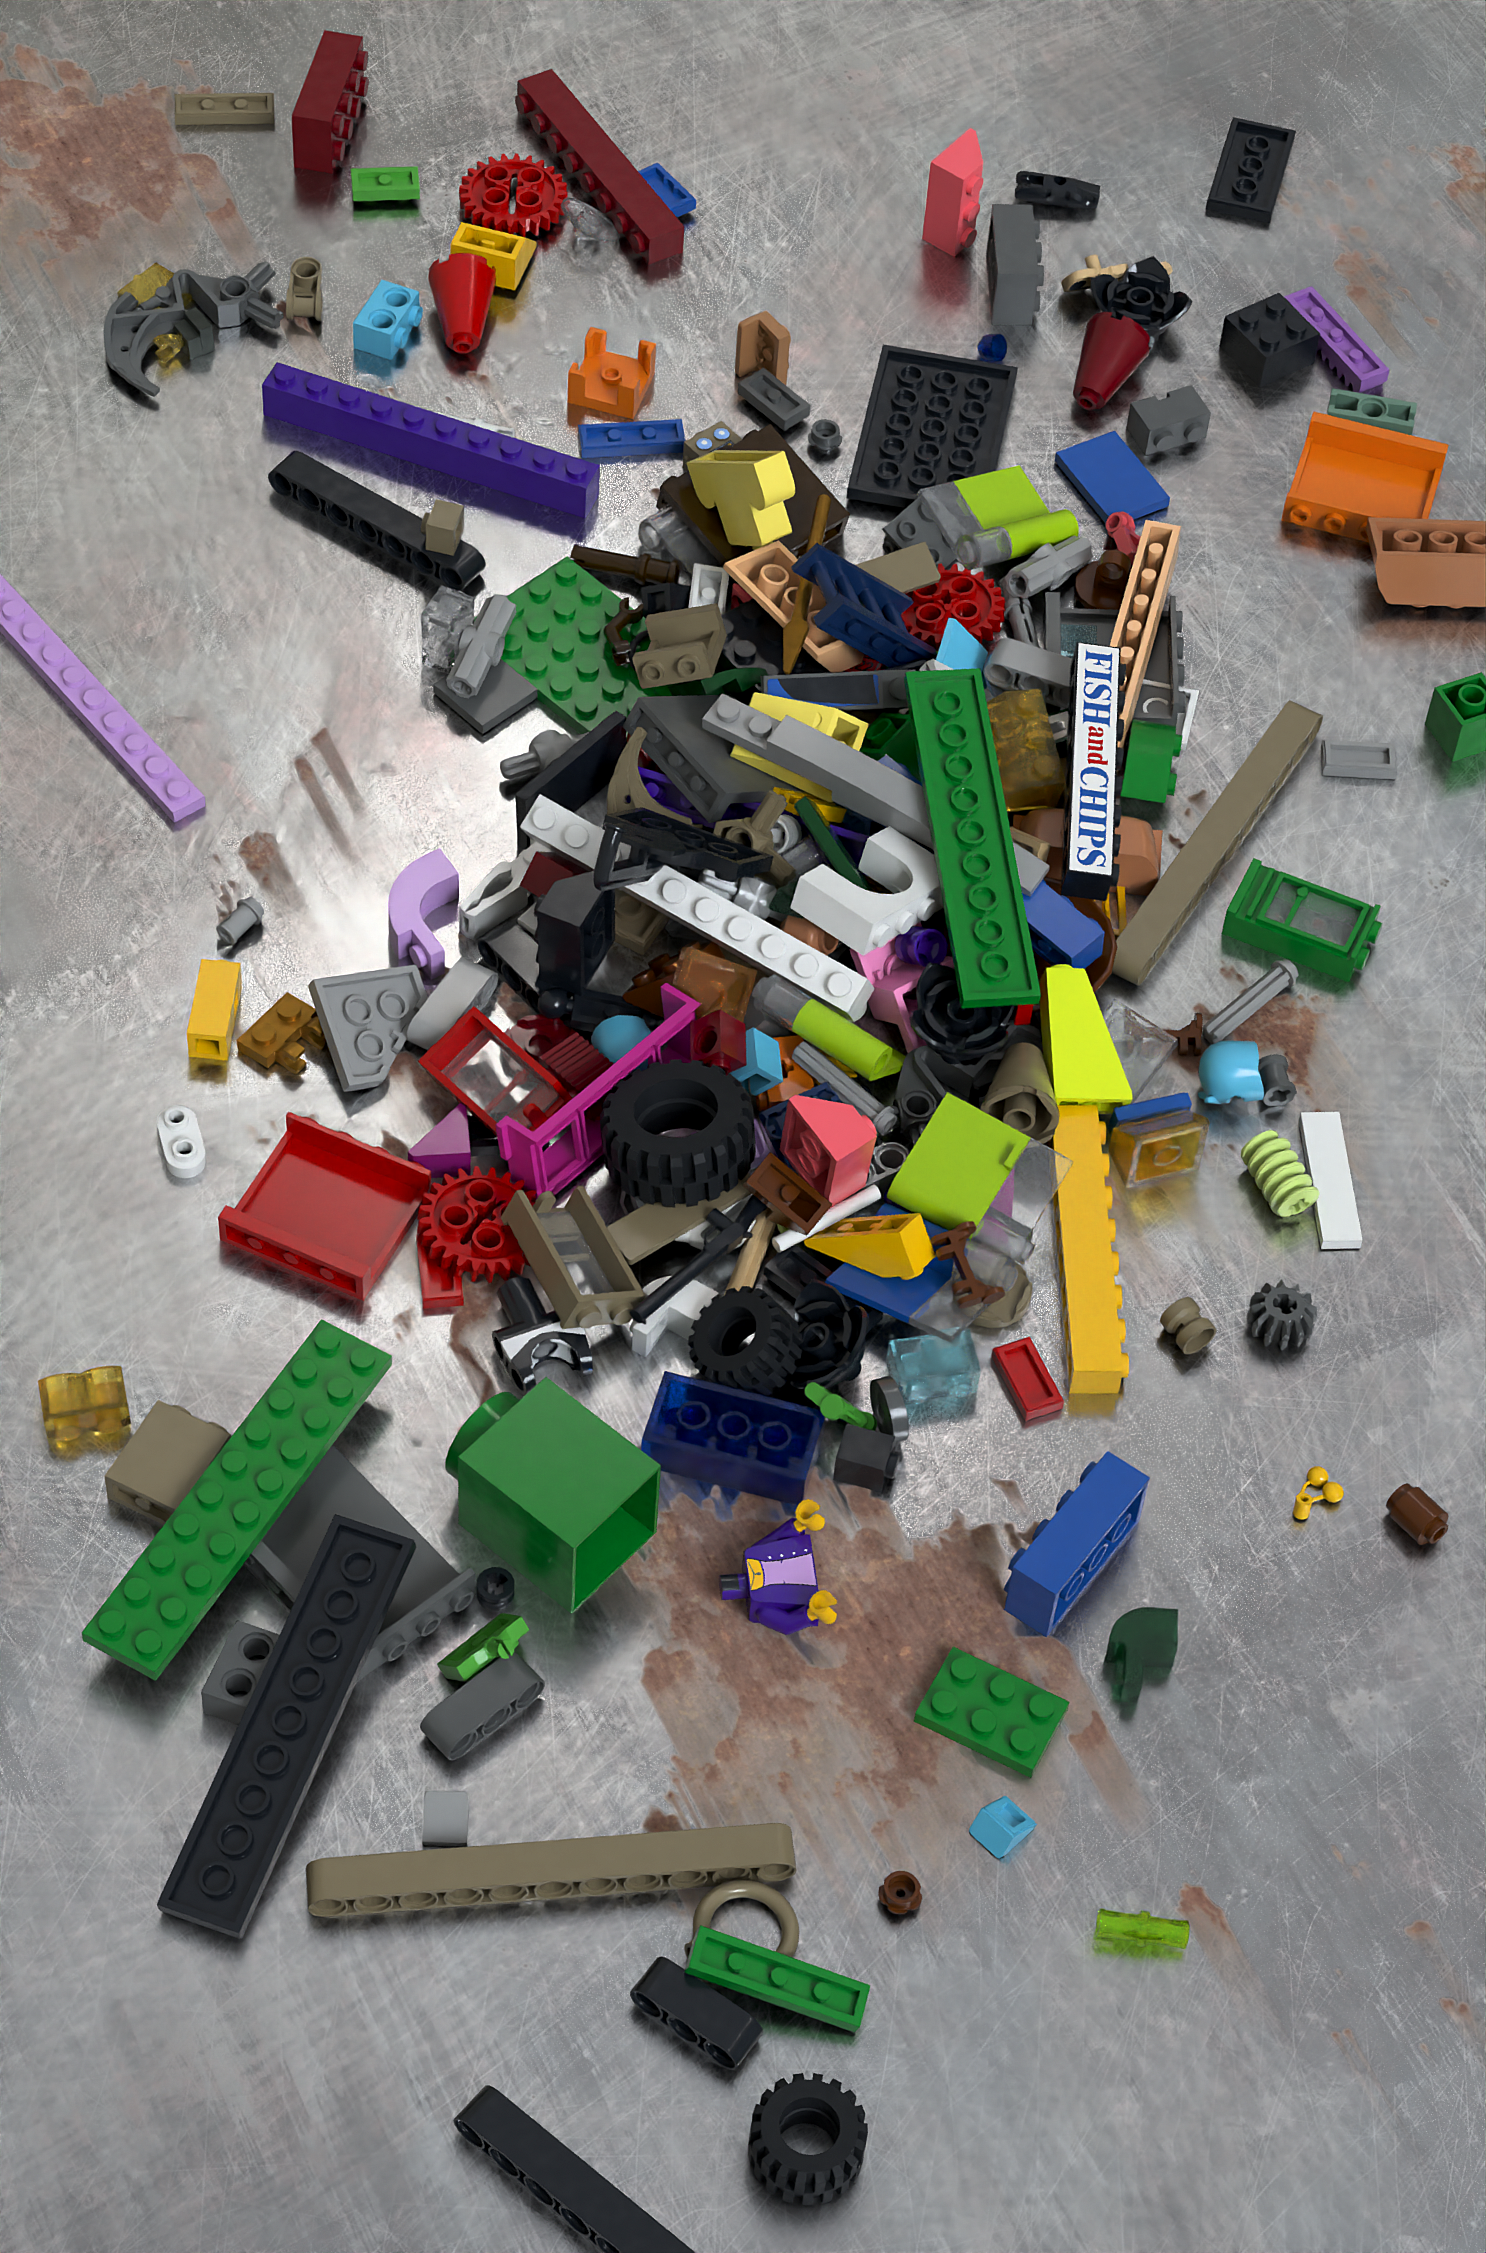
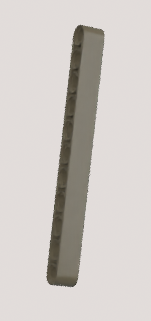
M1291 700L1284 705L1117 938L1118 948L1112 969L1113 974L1137 986L1141 985L1311 745L1321 727L1323 715Z
M766 1823L329 1857L311 1861L306 1865L305 1871L309 1913L319 1917H334L712 1887L727 1881L740 1879L761 1883L775 1882L792 1877L797 1869L791 1827L782 1823Z

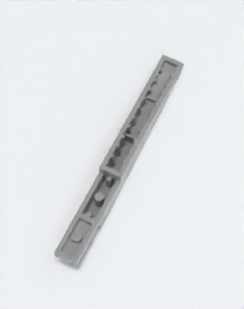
M723 693L702 718L703 729L831 790L832 801L881 825L890 826L904 836L933 849L923 788L898 772L788 715L782 721H779ZM1013 842L1021 890L1023 894L1030 897L1048 873L1050 865Z

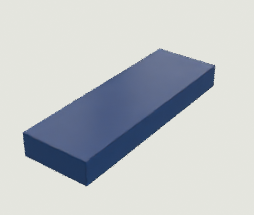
M682 419L578 425L581 458L683 453L684 442L686 441Z

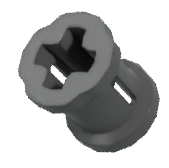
M1273 1054L1259 1059L1258 1072L1264 1089L1263 1102L1268 1106L1287 1104L1297 1094L1295 1085L1289 1081L1286 1072L1289 1065L1286 1057L1283 1055Z

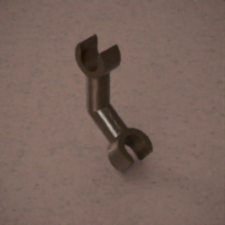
M629 597L620 601L619 613L603 630L611 647L612 658L616 666L630 663L627 651H631L629 642L623 640L620 632L627 624L638 623L643 618V604H640L635 610H628Z

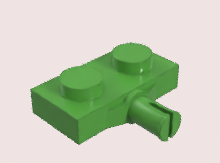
M500 1613L438 1662L437 1665L445 1678L468 1682L487 1668L486 1664L494 1658L508 1659V1655L512 1656L514 1649L519 1644L518 1639L527 1633L529 1628L522 1616Z

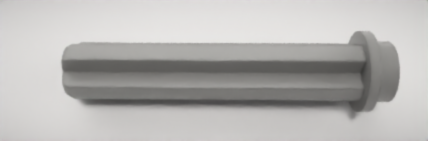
M1287 959L1274 961L1269 972L1203 1025L1202 1036L1204 1039H1207L1211 1044L1221 1041L1285 987L1291 988L1294 986L1298 977L1296 966Z
M803 1041L794 1049L792 1059L821 1084L829 1082L832 1090L837 1093L843 1103L853 1105L861 1116L866 1115L872 1121L876 1132L885 1135L892 1129L897 1121V1116L894 1115V1109L891 1106L884 1107L809 1042Z

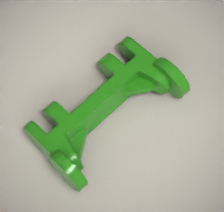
M811 1382L805 1387V1395L820 1407L824 1417L830 1420L841 1418L850 1425L873 1431L876 1430L877 1420L871 1413L862 1412L848 1400L839 1395L832 1394L828 1389L815 1382Z

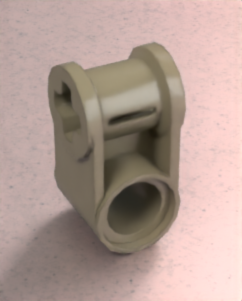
M300 257L291 265L290 282L286 296L287 320H292L294 316L315 317L316 321H322L323 286L321 263L313 257Z

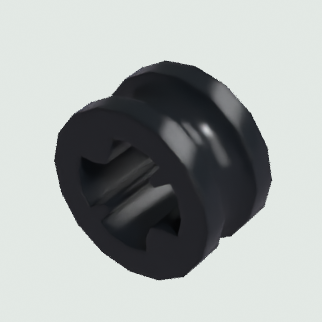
M491 1567L481 1572L476 1583V1598L479 1604L491 1611H500L507 1608L514 1599L515 1580L512 1574L501 1567ZM496 1583L497 1588L500 1584L503 1585V1593L497 1595L495 1590L491 1594L488 1593V1585Z

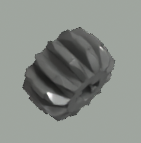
M1281 1279L1275 1288L1265 1283L1261 1291L1255 1292L1251 1297L1250 1308L1247 1313V1324L1252 1325L1253 1337H1265V1347L1274 1342L1278 1343L1282 1351L1287 1347L1288 1343L1298 1348L1303 1343L1304 1338H1309L1312 1335L1315 1326L1314 1322L1317 1317V1307L1311 1305V1293H1299V1284L1288 1288Z

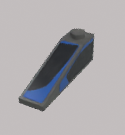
M916 669L760 676L761 693L833 707L843 712L901 710L908 708L904 685L905 673L916 671Z

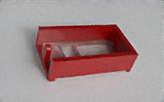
M475 1006L459 1018L455 1025L418 1060L420 1065L436 1083L443 1087L459 1103L466 1106L467 1110L496 1137L495 1125L506 1115L533 1132L573 1099L551 1073Z

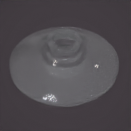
M565 198L563 200L561 209L568 221L574 226L572 231L579 239L586 242L593 239L607 244L617 243L620 234L617 232L614 224L601 212L587 203L574 198Z

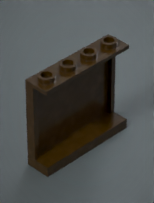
M771 424L759 431L756 429L750 431L740 442L733 446L726 445L720 449L785 451L795 484L794 496L783 501L792 533L773 542L779 540L798 560L806 552L819 495L825 494L831 498L822 546L843 535L850 513ZM689 470L678 477L671 476L662 483L656 504L657 509L660 510L670 505L722 566H724L725 562L754 551L752 546L731 545L728 542L717 506L708 509L700 502ZM730 576L727 589L732 593L733 584L737 582Z

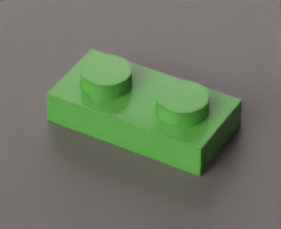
M418 166L351 169L353 201L420 199Z

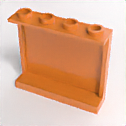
M1313 411L1302 454L1290 491L1286 496L1281 521L1369 542L1366 532L1368 517L1428 519L1449 444Z

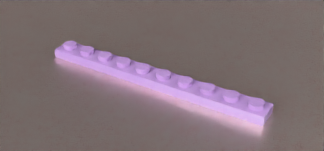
M0 574V632L174 823L205 807V796Z

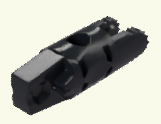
M1020 171L1016 174L1017 186L1014 193L1016 199L1071 209H1096L1100 197L1099 185L1076 178L1037 172Z

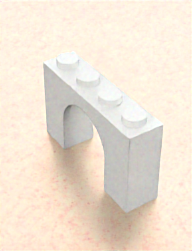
M890 826L867 838L858 870L894 894H880L860 888L829 867L821 864L800 876L790 907L863 956L877 947L885 946L892 938L899 934H905L912 926L922 920L927 921L934 913L944 908L934 854Z

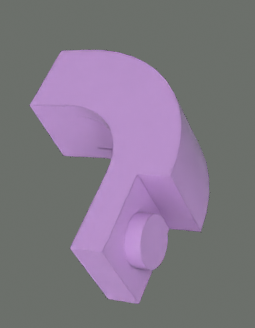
M440 848L410 863L394 881L388 898V930L394 953L398 959L410 955L413 963L418 968L422 967L431 980L445 974V949L423 920L434 909L459 898V873Z

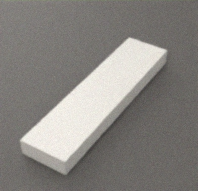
M1301 1112L1298 1121L1307 1172L1313 1181L1311 1186L1317 1187L1320 1193L1319 1198L1313 1204L1321 1249L1361 1248L1363 1239L1340 1113Z

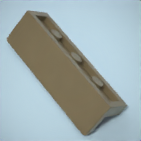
M926 542L856 564L857 567L904 594L938 583L941 578Z
M747 1173L742 1180L738 1179V1184L728 1193L725 1191L720 1192L719 1198L710 1202L705 1199L698 1201V1205L686 1207V1204H675V1208L664 1207L659 1202H655L654 1205L646 1203L607 1226L626 1262L629 1265H633L705 1222L708 1214L713 1209L717 1208L722 1212L751 1195L752 1193L742 1186L751 1175Z

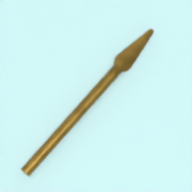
M822 494L817 498L806 552L816 543L822 546L831 505V498L828 495ZM801 576L791 621L783 629V670L785 674L792 672L809 632L806 617L814 584Z

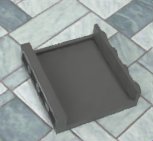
M1046 592L1043 615L1044 649L1072 658L1077 642L1110 646L1120 610L1060 608V592ZM1170 596L1168 611H1162L1144 676L1145 680L1169 684L1170 689L1142 684L1133 719L1176 726L1178 713L1185 712V691H1179V686L1184 685L1185 668L1184 664H1178V659L1183 658L1184 641L1183 637H1177V632H1182L1183 613L1182 611H1176V596ZM1150 698H1162L1169 702L1166 705L1162 701H1152L1146 707L1148 713L1143 712V704ZM1044 702V716L1064 709Z
M720 695L638 697L622 726L630 736H632L637 727H642L648 733L641 748L709 823L720 821L730 804L762 802L767 793L773 790L774 787L805 792L731 757L730 754L734 743L702 728V718Z

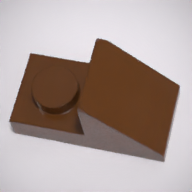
M771 1152L742 1185L772 1210V1213L768 1216L771 1222L806 1236L832 1206L830 1201Z

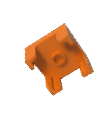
M590 327L585 337L584 360L580 368H578V363L573 362L568 371V403L634 419L655 374L656 343L640 340L638 359L606 351L607 332Z

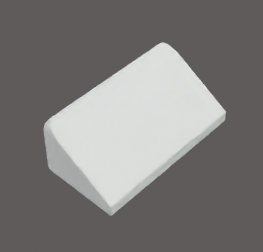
M694 563L688 608L717 603L720 614H724L729 574L722 567Z

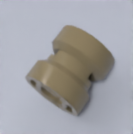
M1185 1297L1174 1302L1163 1312L1160 1318V1323L1165 1330L1177 1337L1176 1343L1184 1354H1192L1201 1350L1213 1339L1217 1331L1208 1318L1202 1317L1199 1314L1200 1308L1191 1297Z

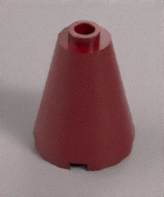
M1100 312L1089 319L1085 329L1073 389V396L1082 408L1094 410L1104 407L1148 356L1151 349L1148 345L1150 342L1149 334L1141 325L1129 317L1123 315L1122 319L1119 320L1111 318L1113 312Z

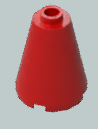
M470 253L450 254L449 260L439 263V259L432 263L429 268L428 282L446 345L457 353L465 354L480 345L496 284V269L494 266L492 268L489 267L487 259L482 256Z

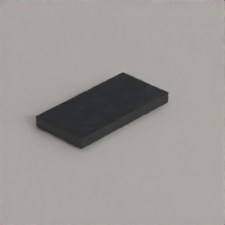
M1233 117L1207 199L1206 210L1270 223L1296 131Z
M618 711L613 712L515 793L517 845L524 850L530 847V837L520 826L539 794L574 813L610 783L618 759L627 744L626 730L622 727L626 721V716Z

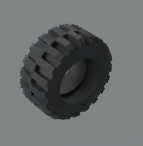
M681 1059L670 1060V1063L662 1065L659 1062L648 1064L647 1069L643 1071L636 1069L629 1073L626 1081L621 1079L612 1088L611 1093L607 1095L602 1104L600 1129L605 1167L609 1170V1176L619 1187L621 1186L622 1190L633 1198L637 1195L640 1196V1200L644 1203L654 1205L655 1202H659L664 1207L675 1208V1204H686V1207L698 1205V1201L707 1199L710 1202L719 1198L720 1192L725 1191L728 1193L736 1187L738 1179L742 1180L751 1169V1163L755 1159L756 1140L751 1097L747 1090L741 1086V1082L730 1073L726 1075L722 1068L713 1064L711 1067H707L703 1061L692 1060L691 1063H682ZM687 1128L699 1130L697 1133L684 1137L670 1138L657 1136V1134L672 1129Z

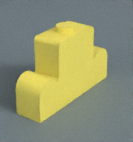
M715 450L686 463L700 502L708 509L717 506L728 542L731 545L752 546L753 550H756L792 533L783 501L794 496L795 484L785 451Z

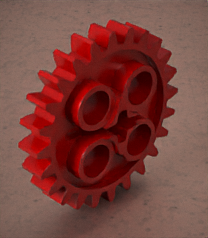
M515 153L513 159H508L505 154H501L500 161H496L490 156L488 157L487 165L478 161L477 170L469 168L468 176H462V185H459L460 209H464L465 218H471L472 225L482 224L484 228H492L500 232H507L509 234L519 233L521 237H526V231H531L537 236L539 235V227L549 231L550 222L558 224L559 215H565L568 192L567 183L562 182V174H555L554 166L544 168V160L533 163L531 155L525 160H520L518 153ZM513 178H517L515 213L510 214L511 182Z
M941 563L937 568L941 575L938 583L905 594L911 597L914 602L901 614L909 634L934 647L936 651H939L948 618L956 619L981 645L982 639L992 641L993 632H1000V623L1004 622L1005 599L1001 597V588L994 587L993 578L984 580L983 571L972 575L970 566L963 571H958L957 564H953L950 570H945Z
M474 1166L473 1174L470 1176L460 1168L458 1169L456 1179L448 1174H444L442 1185L433 1182L430 1193H424L422 1205L419 1206L417 1220H419L417 1233L422 1234L421 1246L430 1247L429 1258L436 1259L442 1257L440 1267L442 1270L451 1265L455 1266V1277L457 1278L464 1271L470 1272L471 1282H475L479 1274H484L487 1282L492 1283L493 1276L496 1273L504 1281H507L510 1269L518 1275H522L525 1264L528 1266L530 1264L520 1248L517 1238L514 1237L511 1227L504 1225L501 1216L515 1192L524 1189L525 1181L523 1179L512 1184L510 1182V1172L505 1173L502 1178L496 1177L495 1168L491 1167L487 1175H482L478 1166ZM529 1190L524 1192L533 1207L537 1191Z

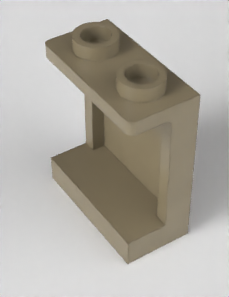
M717 603L647 615L645 624L651 640L647 651L636 652L632 658L641 689L712 678L727 637Z
M158 1400L104 1475L107 1498L164 1525L231 1438V1434L215 1422L207 1423L192 1416L189 1411L179 1405L171 1406Z

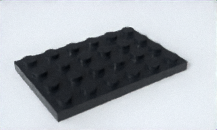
M883 344L847 488V498L907 508L927 490L950 516L964 518L954 503L957 495L952 489L951 484L956 480L997 470L1018 367Z

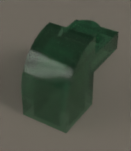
M1137 1608L1122 1615L1113 1625L1104 1656V1663H1114L1113 1684L1121 1685L1120 1702L1138 1703L1143 1684V1666L1172 1668L1178 1648V1609Z

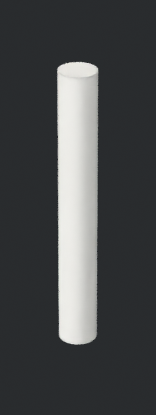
M873 1184L829 1208L807 1236L789 1229L772 1238L774 1248L780 1253L881 1199L878 1187Z

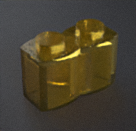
M101 1366L86 1370L80 1374L61 1373L38 1380L44 1425L48 1439L70 1441L88 1431L108 1434L117 1432L122 1427L131 1424L121 1366Z

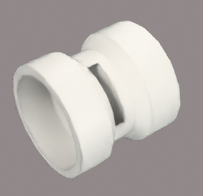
M780 815L770 830L773 834V850L778 854L795 849L802 837L801 826L798 821L792 816Z

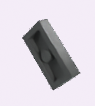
M765 368L760 369L738 383V394L784 431L810 415L811 405Z

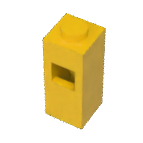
M201 959L187 1029L189 1057L228 1061L242 990L240 963L227 960Z

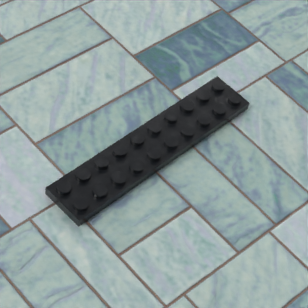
M337 1514L334 1515L156 1904L160 1911L239 1939L243 1938L415 1552V1540Z

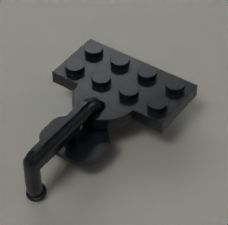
M640 807L605 815L602 827L605 831L599 848L593 881L594 887L600 891L645 882L659 872L667 863L698 870L707 868L715 871L714 876L720 880L737 882L739 878H753L755 874L770 871L774 856ZM620 842L631 846L628 859L615 862Z

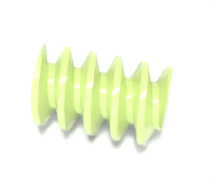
M1268 1130L1253 1137L1245 1144L1241 1150V1158L1244 1164L1248 1166L1251 1176L1255 1178L1258 1188L1262 1190L1265 1200L1269 1202L1272 1212L1281 1217H1289L1313 1205L1319 1198L1320 1193L1317 1187L1311 1186L1313 1181L1310 1175L1304 1174L1305 1167L1302 1163L1297 1162L1298 1156L1295 1151L1290 1150L1291 1144L1289 1140L1278 1138L1279 1134L1277 1131Z

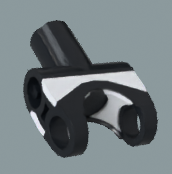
M523 1276L512 1278L498 1289L497 1296L511 1325L493 1331L492 1339L498 1358L507 1376L522 1396H525L537 1385L532 1370L537 1364L545 1360L563 1361L573 1371L576 1370L580 1377L593 1374L592 1356L584 1328L562 1329L559 1325L561 1320L556 1311L546 1313L529 1278H524Z

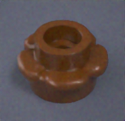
M895 1871L884 1879V1885L879 1887L878 1896L881 1903L888 1906L887 1908L890 1912L905 1914L907 1910H915L920 1906L922 1901L921 1885L913 1874L907 1871ZM898 1891H903L905 1895L903 1897H899L896 1893Z

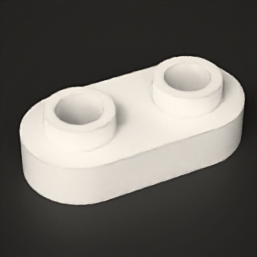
M181 1105L165 1108L157 1117V1132L166 1167L176 1177H194L200 1174L206 1165L205 1147L196 1115L191 1109ZM186 1151H189V1152H190V1153H188V1154H180V1153H184V1152H186Z

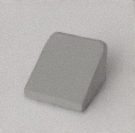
M425 1791L422 1845L467 1846L468 1792Z

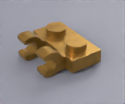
M288 992L236 1040L238 1051L266 1068H269L276 1061L293 1074H297L307 1065V1062L300 1058L305 1052V1048L296 1042L300 1037L320 1050L327 1045L316 1009Z

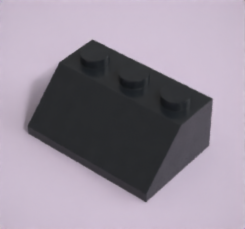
M594 871L555 881L547 895H540L534 908V916L537 917L535 939L538 940V951L535 961L539 963V980L579 996L583 995L615 941V889L607 891L596 889L593 881Z

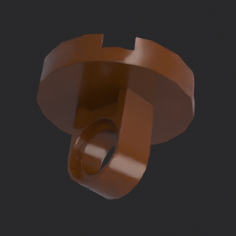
M1108 550L1101 554L1098 561H1093L1082 567L1075 579L1074 598L1076 602L1079 600L1084 605V609L1120 610L1132 569L1129 557L1121 551Z

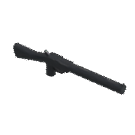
M752 1194L734 1222L717 1208L713 1209L706 1218V1221L713 1227L705 1233L703 1251L630 1311L631 1317L637 1323L645 1325L646 1319L720 1257L724 1254H729L742 1243L744 1238H752L753 1234L748 1232V1229L756 1217L768 1207ZM716 1229L721 1232L709 1243L707 1242L706 1238Z

